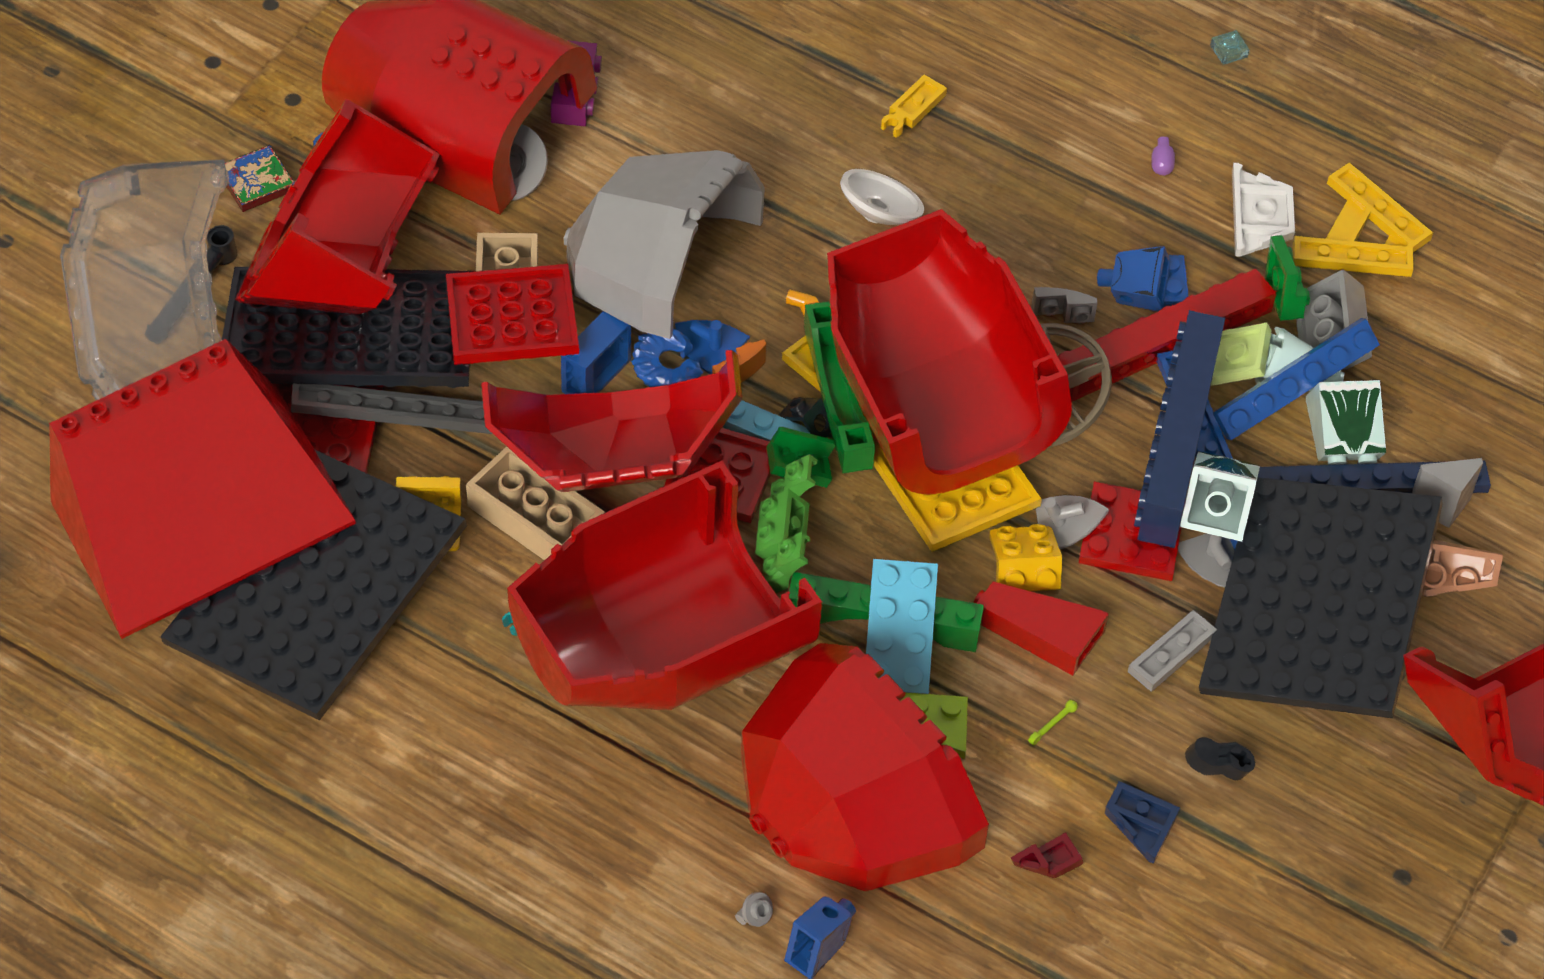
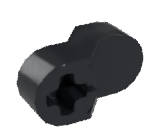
M1200 737L1185 752V758L1190 767L1203 775L1222 774L1232 780H1241L1255 767V758L1251 751L1236 742L1217 743L1212 739Z

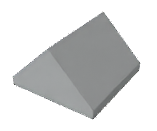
M1482 458L1421 464L1412 494L1442 497L1443 505L1439 523L1450 528L1471 500L1483 465Z

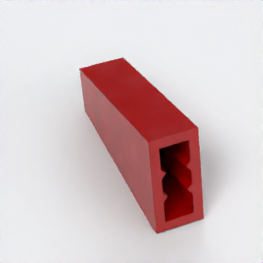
M994 581L986 591L981 590L973 602L984 605L981 626L1072 676L1104 634L1109 615L1107 612Z

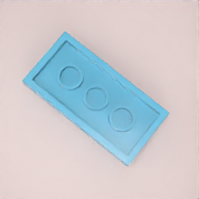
M873 559L866 654H869L884 669L882 676L888 674L904 692L929 694L938 564Z

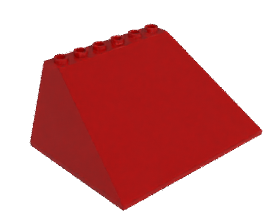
M227 339L49 423L51 503L121 639L356 524L352 513L296 417L290 411L291 409L280 390Z

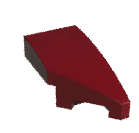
M1066 832L1039 848L1036 844H1033L1011 857V861L1015 866L1051 878H1057L1084 864L1083 858Z

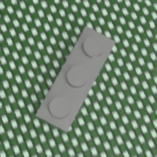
M1192 610L1129 664L1128 673L1152 692L1209 643L1217 629Z

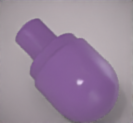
M1168 137L1158 138V146L1152 152V169L1156 174L1163 176L1170 174L1175 166V152L1169 146Z

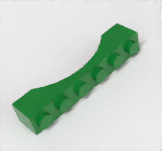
M830 301L805 305L804 330L842 473L873 469L875 444L869 423L864 417L838 362L831 329Z
M798 572L793 573L789 588L790 600L797 607L799 580L806 578L822 601L820 624L846 619L869 620L871 585ZM936 597L933 640L943 647L976 653L984 605Z

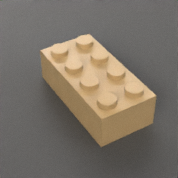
M477 233L476 271L538 266V233Z
M505 447L466 484L467 506L543 560L551 555V549L556 544H564L571 537V531L579 524L605 513V511L576 491H557L508 447Z

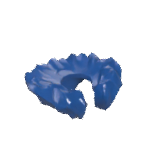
M673 329V336L670 339L650 333L638 336L639 341L634 344V351L632 353L634 359L631 362L634 365L633 369L637 377L643 380L644 385L648 387L670 385L698 378L703 374L704 371L700 369V362L697 360L687 359L681 366L675 369H669L661 365L659 357L665 351L679 352L683 359L693 350L690 339L680 331Z

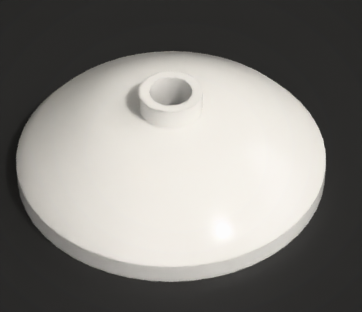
M852 169L846 171L841 178L840 185L844 196L870 222L884 225H901L922 217L924 213V205L919 197L905 185L886 175L870 170Z

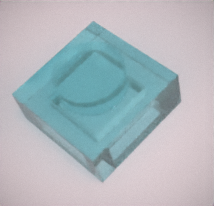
M1237 30L1211 38L1210 46L1223 65L1247 58L1250 49Z

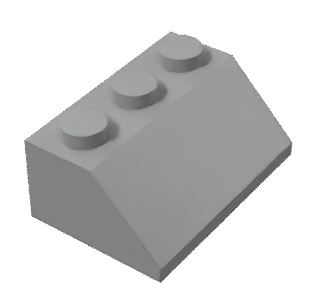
M1343 269L1308 287L1310 303L1308 306H1305L1304 318L1296 319L1298 338L1315 348L1360 318H1365L1368 321L1364 286ZM1372 350L1343 369H1349L1371 358Z

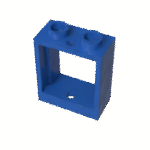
M603 311L578 336L579 354L561 356L562 392L565 394L600 393L631 361V325Z

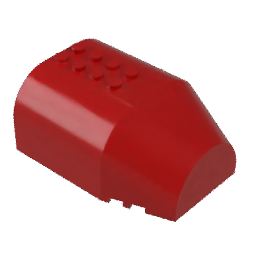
M480 0L368 1L356 8L340 26L327 52L322 72V92L325 103L335 113H337L345 99H348L439 153L436 162L439 170L432 182L501 215L517 194L510 168V151L515 135L525 118L557 78L562 95L568 97V91L573 88L576 107L582 109L597 90L591 56L585 48Z
M937 210L827 253L832 315L831 329L838 362L898 482L905 489L919 494H940L959 489L1027 462L1051 446L1063 433L1072 412L1068 374L1006 262L999 256L994 258L988 253L986 245L981 241L976 243L970 238L967 230L944 210Z
M723 461L579 524L571 531V537L564 544H556L551 549V555L540 565L536 562L507 588L511 617L524 652L546 690L560 704L568 706L672 710L816 642L820 630L821 599L806 578L799 580L797 607L790 600L789 591L782 594L780 600L751 559L741 538L737 524L738 482Z

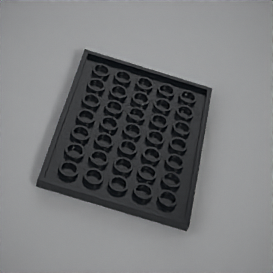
M234 267L222 340L227 339L272 384L469 387L471 364L454 365L446 274L476 271L386 269L384 273L387 274L389 272L394 275L393 282L397 284L391 297L388 300L383 298L373 310L362 314H350L240 303L235 299L249 267Z
M315 450L352 513L356 524L182 609L160 637L163 644L320 721L465 530L467 523L465 518Z
M1257 477L1243 540L1237 541L1215 623L1217 631L1212 635L1199 683L1200 694L1393 719L1405 670L1403 655L1409 652L1443 505L1442 497Z

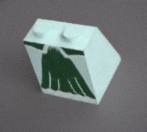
M1380 380L1319 382L1306 395V404L1318 461H1328V465L1346 464L1347 460H1358L1359 464L1377 463V459H1380L1386 453Z
M1198 451L1180 527L1242 541L1260 465Z

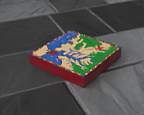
M271 145L216 166L218 175L242 212L284 196L290 185L293 186L295 183Z

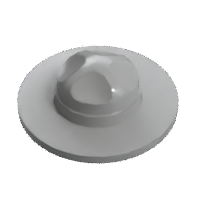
M522 124L515 135L510 151V168L517 193L511 201L522 199L535 191L545 176L548 164L547 151L543 141L537 133Z

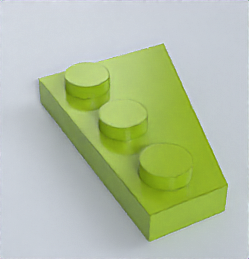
M905 692L906 694L903 699L910 697L927 715V719L923 723L931 720L947 736L945 742L941 745L951 746L959 754L960 758L965 759L968 697Z

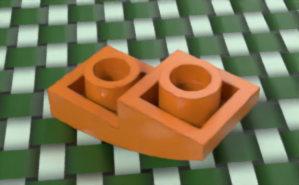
M764 339L754 343L749 342L736 348L741 383L764 365L766 360V342ZM725 360L712 366V374L719 372L727 361Z

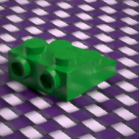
M1271 236L1265 280L1276 292L1274 307L1280 321L1304 318L1305 306H1308L1310 303V295L1308 289L1302 285L1300 267L1295 266L1292 249L1290 246L1287 247L1283 236Z

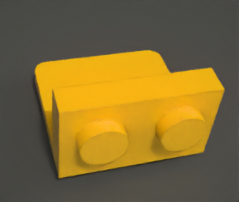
M409 476L396 478V487L461 516L460 477ZM460 536L449 551H457L460 548Z
M1033 524L1030 527L1014 528L1012 526H1001L998 529L990 530L989 538L997 559V583L1027 591L1061 589L1062 554L1051 527Z

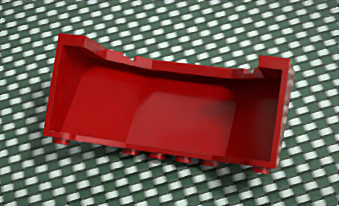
M345 99L304 160L293 186L290 185L278 207L280 209L273 222H270L264 231L235 300L240 303L350 314L365 313L375 309L383 298L388 300L397 286L393 282L394 275L389 272L387 274L384 273L393 258L390 255L399 240L395 239V236L426 181L431 183L439 170V167L436 166L439 153L350 100Z
M1544 644L1477 678H1473L1437 661L1435 654L1426 647H1419L1404 654L1408 684L1482 776L1494 785L1503 787L1514 794L1544 806Z

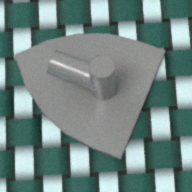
M1071 495L1042 499L1041 506L1036 508L1038 524L1052 528L1059 549L1071 546L1090 534L1109 511L1108 508L1095 500Z
M1206 533L1179 542L1178 552L1188 566L1202 578L1225 588L1235 552L1230 539Z

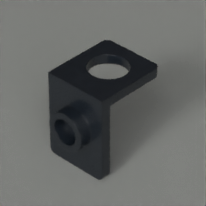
M794 398L778 414V416L790 421H802L810 434L827 438L831 433L826 409L821 398ZM818 414L823 415L825 418V428L821 432L817 431L814 425Z

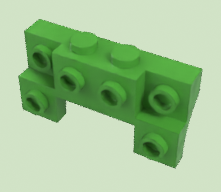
M810 454L786 465L785 476L772 482L770 498L760 502L755 554L764 559L762 575L775 593L787 589L792 574L800 567L808 564V559L804 555L806 543L810 541V537L807 535L810 504L800 496L806 490L815 486L816 483L811 479L812 466L817 464L818 460Z

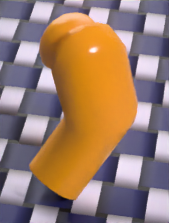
M792 289L788 291L786 297V304L800 307L804 316L805 305L819 303L817 297Z

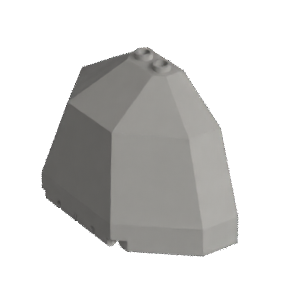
M719 150L629 157L601 188L573 226L566 230L564 245L567 246L566 258L574 295L642 332L670 339L673 336L674 300L694 234L698 230L696 220H699L701 217L735 219L759 226L763 223L765 187L750 163L741 161L734 154Z

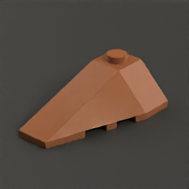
M1434 540L1422 596L1428 597L1440 593L1461 592L1497 586L1503 554Z

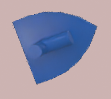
M690 320L675 323L676 330L686 335L693 345V350L687 357L691 360L699 361L700 368L709 374H712V366L726 360V350H733L736 353V348L741 347L750 339V336L718 320Z

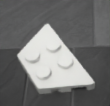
M1233 163L1235 256L1240 257L1268 248L1271 236L1282 235L1285 242L1292 240L1295 234L1293 187L1281 181H1274L1269 176L1260 172L1257 176L1242 170V164Z

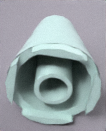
M1275 327L1276 335L1271 333L1265 374L1263 377L1255 378L1256 383L1262 382L1312 350L1313 347L1285 329ZM1340 370L1323 382H1341L1344 379V372Z

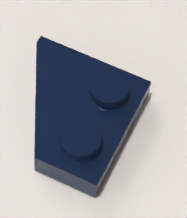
M1119 781L1106 805L1105 814L1150 863L1154 864L1179 814L1180 807Z

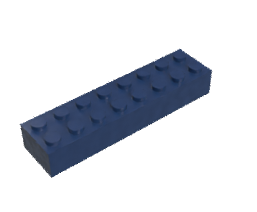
M1189 310L1187 321H1180L1176 339L1182 341L1176 340L1171 363L1175 364H1171L1166 381L1167 387L1165 388L1160 410L1163 411H1160L1155 429V434L1157 435H1154V440L1152 441L1150 459L1146 467L1134 522L1135 527H1140L1137 540L1175 548L1225 318Z

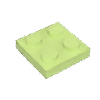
M1268 323L1222 331L1211 386L1264 376L1272 332Z

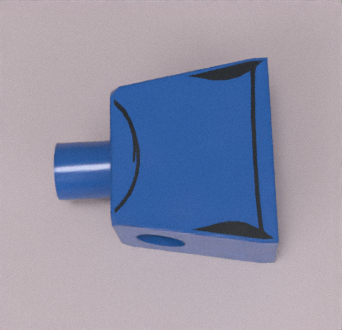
M1162 246L1119 252L1116 255L1114 269L1098 270L1097 283L1099 287H1111V292L1119 304L1159 311L1164 305L1171 260L1165 247Z
M822 897L794 921L784 961L807 978L813 979L846 941L852 916L856 913L854 905L844 898L835 902L830 897Z

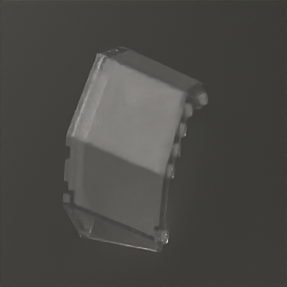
M225 160L124 164L80 182L77 194L81 197L78 208L72 209L67 228L68 232L71 233L69 244H63L60 258L78 377L84 384L92 386V396L95 400L101 399L221 341L217 330V309L212 297V277L208 271L207 245L205 241L219 194L224 192L229 183V174L225 167Z

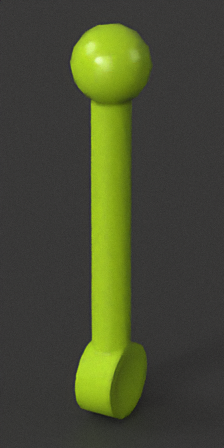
M1074 700L1067 701L1065 708L1038 732L1035 731L1029 737L1028 742L1033 746L1036 745L1041 737L1069 712L1073 713L1078 709L1077 702Z

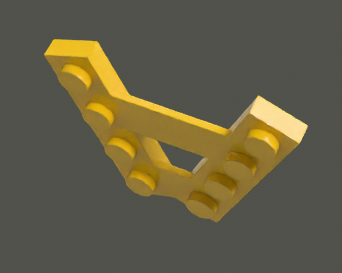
M1351 163L1346 164L1328 177L1327 184L1346 199L1347 202L1326 239L1294 236L1293 261L1295 266L1331 270L1344 269L1345 271L1411 277L1413 273V252L1431 241L1433 232ZM1368 219L1389 236L1385 244L1356 241Z

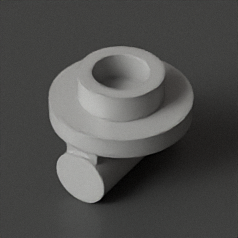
M751 893L745 899L743 907L736 913L735 918L743 925L748 923L751 926H763L772 916V901L765 893Z

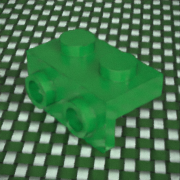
M779 427L766 447L770 473L784 477L786 465L810 454L818 460L817 464L812 466L811 479L816 482L815 485L827 488L832 481L828 457L835 448V441L786 427Z

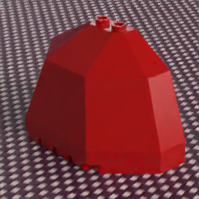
M726 350L727 362L717 373L670 385L618 392L545 395L496 387L488 382H483L481 386L485 427L541 478L545 479L560 492L686 477L742 400L738 354L733 350Z
M819 643L793 660L742 730L740 753L750 817L749 821L753 829L758 834L763 833L770 841L775 854L780 858L784 857L791 866L865 892L959 866L983 850L986 844L989 823L959 754L951 746L941 745L945 742L947 736L931 720L923 723L927 719V715L910 697L903 699L906 693L888 674L882 676L884 669L869 654H864L857 646Z

